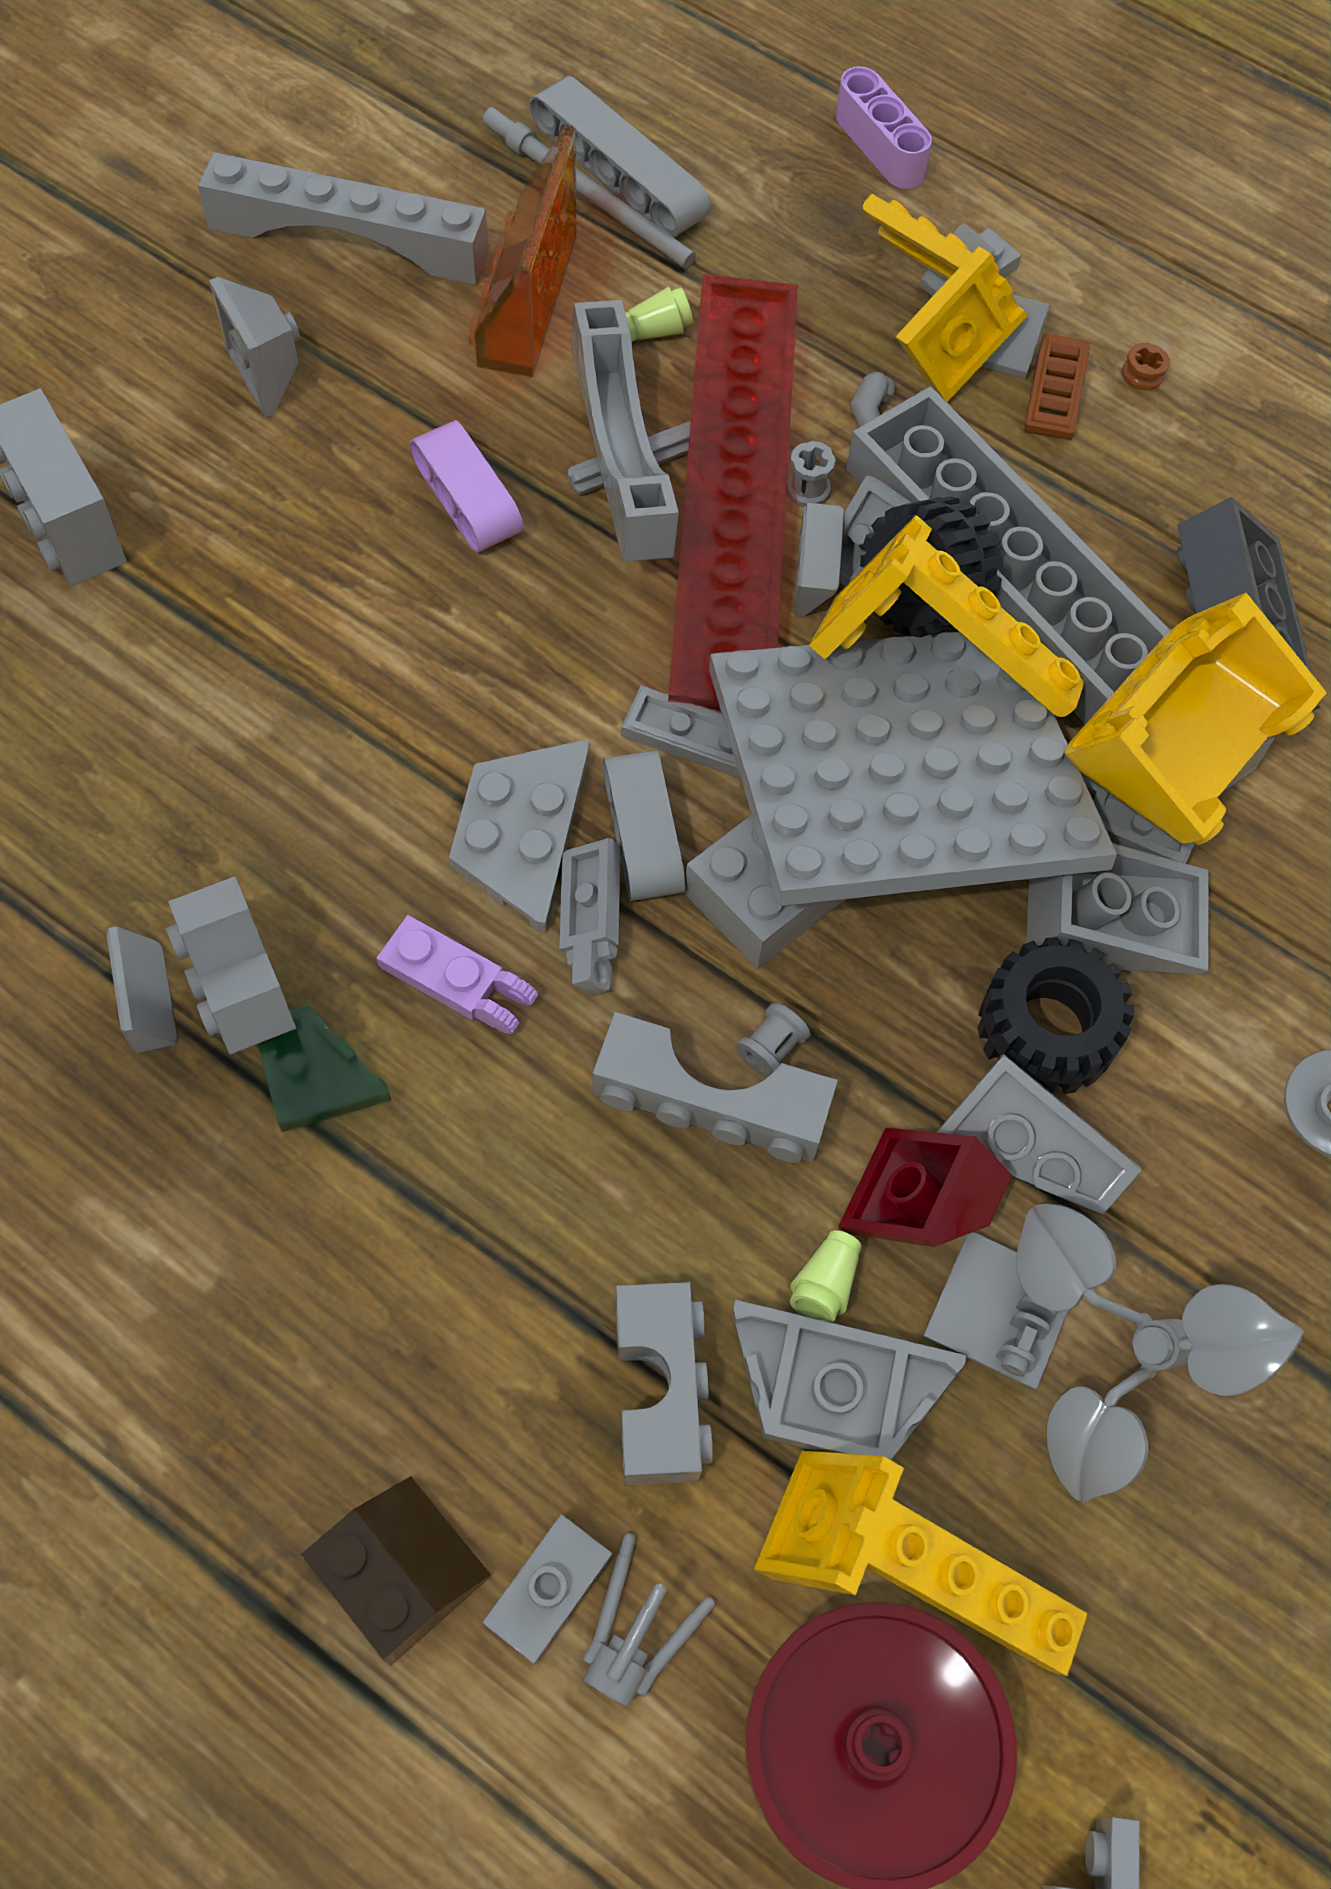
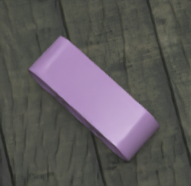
M857 66L849 68L843 73L840 81L836 110L838 124L889 183L901 189L918 187L925 179L932 136L875 71L867 67Z
M457 420L410 440V449L417 468L473 551L478 553L523 532V521L514 500Z

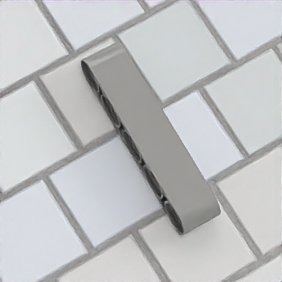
M566 76L530 99L529 108L531 116L542 133L618 198L672 237H677L710 214L711 201L701 183L574 77Z

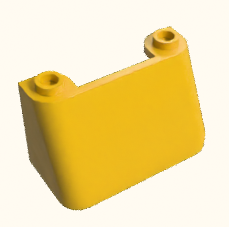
M1243 593L1186 618L1170 630L1069 742L1064 750V754L1078 771L1179 843L1188 844L1195 842L1197 845H1200L1212 839L1224 826L1221 819L1226 813V807L1218 799V796L1268 737L1283 732L1290 736L1305 728L1315 716L1312 710L1327 692L1247 593Z

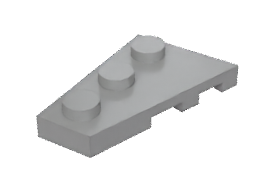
M1004 1053L936 1131V1133L975 1136L1012 1176L1101 1214L1107 1211L1142 1171L1138 1164Z

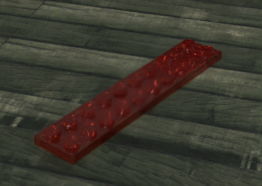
M703 274L668 702L694 704L711 710L721 711L709 672L710 654L778 648L798 285L709 274Z

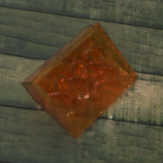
M565 125L522 190L516 210H509L504 226L505 243L504 246H496L493 257L494 275L492 281L485 280L481 293L482 311L480 316L474 315L472 317L469 328V344L476 348L477 367L533 378L577 238L575 126Z

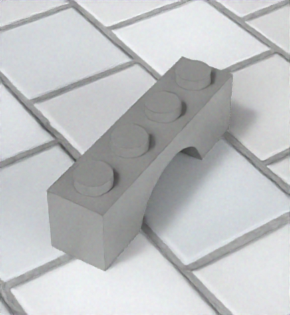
M614 1012L593 1071V1094L600 1096V1100L606 1105L618 1110L631 1111L633 1107L655 1113L658 1120L673 1127L687 1128L690 1124L712 1131L713 1137L727 1144L744 1145L745 1142L767 1148L771 1156L785 1162L799 1163L803 1159L813 1163L838 1080L781 1063L769 1077L754 1086L739 1090L713 1088L694 1079L680 1065L672 1048L669 1028Z

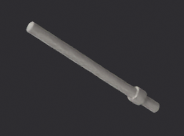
M493 107L485 111L482 118L483 124L503 137L506 146L521 157L528 155L683 269H688L693 264L696 254L540 142L535 131L522 122L514 123Z

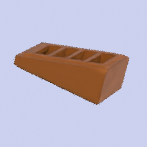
M1054 334L1043 335L1036 357L1024 431L1072 440L1090 349L1088 341ZM1042 392L1051 393V394H1056V395H1061V396H1055V395L1045 394V393H1042ZM1039 408L1065 412L1066 414L1065 416L1039 412Z

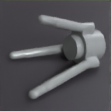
M631 1532L626 1533L623 1537L594 1638L582 1659L590 1664L583 1681L626 1707L630 1705L636 1692L646 1697L656 1676L701 1625V1622L715 1606L714 1600L711 1597H706L692 1614L690 1613L648 1664L642 1668L648 1654L638 1649V1646L666 1593L665 1585L657 1583L645 1604H643L625 1640L614 1635L607 1647L636 1541L635 1535Z

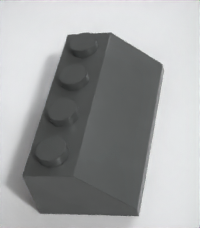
M1233 497L1178 524L1181 546L1177 548V553L1183 568L1188 573L1190 587L1186 589V595L1193 611L1199 613L1243 593H1247L1312 673L1280 539ZM1318 703L1312 711L1320 708V704Z

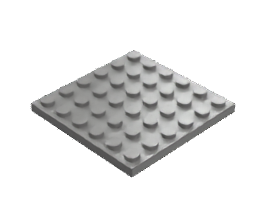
M944 632L923 637L906 636L856 641L847 650L839 645L826 659L822 658L809 645L710 654L709 672L778 906L1112 870L1117 853L1080 771L1064 754L1068 744L1054 714L961 632Z

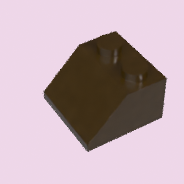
M411 1476L353 1509L301 1554L379 1656L390 1666L491 1577L488 1570Z

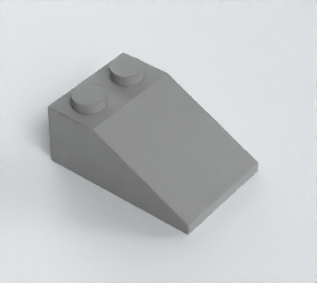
M1112 843L1117 853L1112 870L1029 879L1026 943L1034 940L1038 947L1041 948L1045 938L1058 937L1059 944L1062 946H1067L1070 939L1082 942L1081 950L1091 953L1093 948H1096L1104 953L1101 961L1106 966L1115 963L1120 970L1201 975L1208 971V870Z

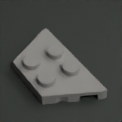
M580 740L476 763L473 767L449 855L450 868L468 881L482 885L486 893L504 906L508 903L529 919L530 926L537 931L546 932L562 869L563 852L567 848L590 755V741Z
M735 1300L732 1311L763 1438L817 1452L885 1456L891 1460L959 1373L966 1361V1355L739 1300Z

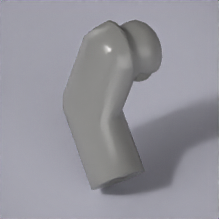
M873 372L865 376L850 403L851 410L859 427L880 416L878 411L880 403H886L889 400L886 394L894 395V381L882 372Z

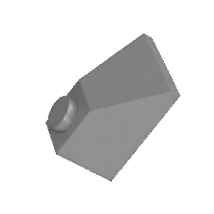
M220 277L209 280L226 351L263 416L266 418L274 415L299 364L295 342L300 341L301 338L296 322L290 312L282 314L271 295Z

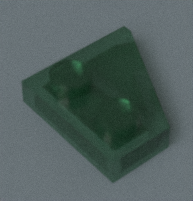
M308 1004L289 1009L296 1029L258 1043L278 1125L282 1132L391 1101L387 1084L380 1077L377 1078L358 1059L356 1052L342 1038L336 1037L328 1029L326 1022Z

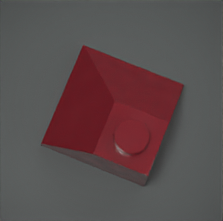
M885 1128L838 1228L843 1232L853 1235L936 1247L990 1226L1012 1174L975 1136Z

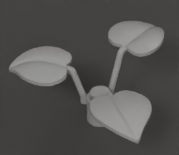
M1054 1204L1034 1205L1026 1215L1016 1261L1019 1281L1027 1295L1039 1306L1052 1311L1071 1310L1085 1296L1092 1305L1130 1321L1138 1327L1133 1336V1351L1142 1365L1137 1372L1112 1388L1105 1399L1088 1387L1071 1388L1058 1399L1050 1413L1047 1424V1447L1050 1460L1060 1482L1076 1500L1087 1502L1096 1497L1122 1490L1131 1484L1141 1473L1148 1457L1149 1447L1145 1428L1135 1413L1127 1408L1118 1407L1116 1404L1121 1397L1146 1379L1154 1378L1157 1371L1181 1368L1188 1365L1189 1375L1193 1382L1207 1392L1220 1396L1242 1394L1255 1389L1274 1376L1291 1358L1303 1338L1304 1331L1300 1326L1279 1314L1256 1294L1244 1288L1226 1284L1213 1285L1200 1290L1186 1305L1182 1320H1152L1147 1313H1138L1102 1297L1095 1291L1094 1288L1102 1286L1112 1279L1116 1271V1259L1111 1242L1093 1221L1077 1211Z

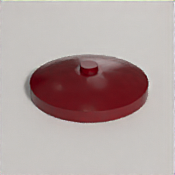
M865 1602L838 1607L812 1619L795 1631L769 1660L759 1677L748 1710L745 1729V1754L749 1780L757 1805L766 1823L786 1850L803 1866L835 1885L847 1889H929L949 1880L970 1865L988 1846L1006 1815L1012 1798L1017 1768V1741L1014 1721L1007 1698L992 1668L969 1640L944 1621L922 1610L889 1602Z

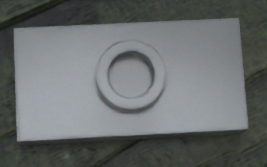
M561 1514L482 1622L483 1625L535 1665L611 1559L612 1552Z

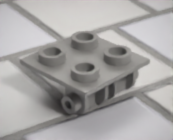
M975 1232L967 1234L923 1337L955 1353L966 1355V1358L1036 1390L1068 1310L1052 1311L1039 1306L1027 1295L1017 1273V1252Z

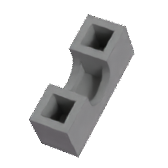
M690 1282L616 1286L618 1361L642 1360L654 1364L666 1377L669 1389L665 1397L658 1404L650 1408L622 1410L621 1432L624 1486L699 1482L702 1472L701 1464L712 1463L710 1425H699L697 1401L708 1400L706 1362H695L694 1339L704 1338L702 1301L691 1302Z

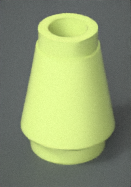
M666 287L629 309L628 312H625L631 333V342L684 334V328L693 325L691 309L682 287L674 290Z
M831 1231L827 1239L823 1241L790 1285L793 1292L790 1304L801 1316L833 1323L837 1315H842L846 1312L859 1254L862 1249L861 1243L855 1237L843 1231Z

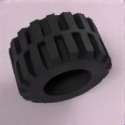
M949 496L903 504L885 511V516L878 517L871 525L874 533L866 534L863 545L867 552L861 555L860 567L864 568L915 515L932 528L926 541L937 551H944L953 557L959 565L960 571L978 587H985L991 592L1000 589L1002 578L997 575V569L1003 567V556H997L995 546L999 545L1000 542L996 533H989L987 528L991 523L984 514L975 516L976 506L969 502L960 503L959 498ZM904 582L898 587L902 591L898 599L882 616H879V619L885 625L894 623L895 632L902 635L910 633L914 637L933 635L955 628Z
M1058 937L1045 938L1041 948L1038 947L1034 940L1023 944L1019 954L1012 951L1004 959L1001 967L997 969L980 1005L978 1016L982 1018L978 1025L979 1038L988 1039L983 1048L988 1060L996 1057L999 1059L1004 1053L1052 1094L1056 1087L1060 1086L1065 1095L1076 1092L1081 1083L1087 1088L1097 1081L1101 1073H1105L1131 1032L1132 1028L1129 1027V1024L1134 1018V1005L1127 1004L1132 995L1129 984H1119L1117 981L1122 973L1115 963L1106 966L1101 961L1104 953L1096 948H1093L1091 953L1081 950L1082 942L1073 939L1069 940L1067 946H1062L1059 944ZM1037 998H1049L1065 1004L1079 1019L1082 1033L1063 1036L1045 1030L1032 1018L1026 1002Z

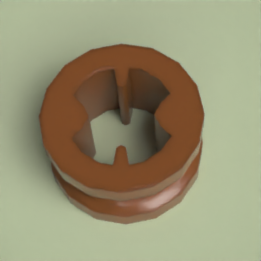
M1139 343L1133 346L1128 352L1127 360L1122 367L1124 381L1129 386L1138 390L1155 389L1162 383L1164 375L1170 366L1169 356L1161 347L1155 344Z

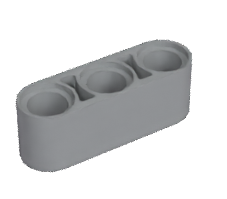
M658 751L603 758L606 792L616 841L621 845L620 861L629 901L685 893L682 857Z

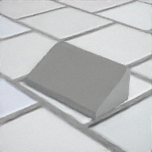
M807 503V506H804L799 538L794 613H796L797 617L806 616L833 596L838 590L844 509L841 506Z
M117 926L108 928L106 935L121 1032L131 1049L135 1050L136 1053L174 1045L177 1042V1033L162 946L153 939Z

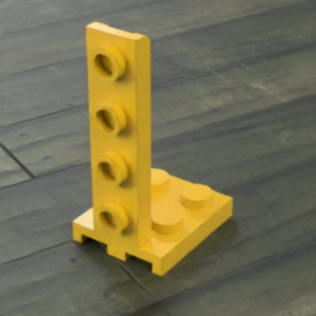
M871 194L863 203V210L869 218L881 224L878 233L883 241L947 279L944 285L896 335V339L929 387L931 386L948 402L1028 315L1015 302L1011 295L1014 291L1007 279L1000 276V269L994 262L995 259L990 252L978 247L972 253L954 234L949 233L945 237L925 217L920 216L917 220L911 217L910 213L898 201L893 199L890 203H887L876 195Z
M917 515L835 597L809 644L824 659L839 645L847 650L865 631L867 624L864 621L873 611L882 616L895 603L902 592L898 587L904 582L1055 716L1065 717L1076 709L1085 682L1070 661L1062 657L1058 658L1041 643L1039 636L1033 628L1026 623L1017 622L1001 607L998 599L990 590L985 587H978L964 575L953 557L944 551H937L926 540L932 528Z
M801 1451L754 1570L774 1581L856 1595L867 1568L1036 1665L1055 1674L1068 1675L1088 1613L893 1500L904 1468L885 1456Z

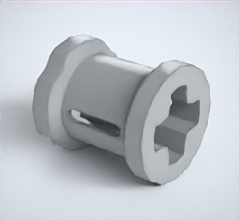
M810 441L797 445L792 451L790 464L794 469V473L788 479L786 490L788 497L796 505L804 507L807 506V503L824 504L828 500L831 491L828 477L833 473L836 458L829 446L822 442ZM816 456L820 457L819 466H815ZM807 483L806 491L803 493L802 485Z
M777 1002L771 1003L766 1009L767 1018L749 1038L742 1037L736 1044V1051L742 1060L766 1078L777 1069L779 1063L797 1043L804 1044L811 1036L806 1023L791 1009Z

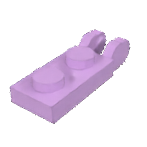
M409 915L406 916L376 958L378 966L382 970L473 1021L474 1018H477L508 1035L513 1034L520 1022L509 1010L500 1007L499 1004L488 999L492 992L495 990L527 1007H531L538 997L534 987L521 980L518 976L508 971H502V967Z

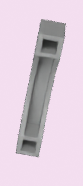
M216 152L213 153L198 185L208 229L254 238L266 231L287 226L313 225L340 229L364 236L393 249L413 261L431 276L476 285L489 252L486 208Z
M622 300L573 303L571 351L623 562L672 558L674 557L679 511L669 475L664 473L657 464L647 437L636 384L631 333Z

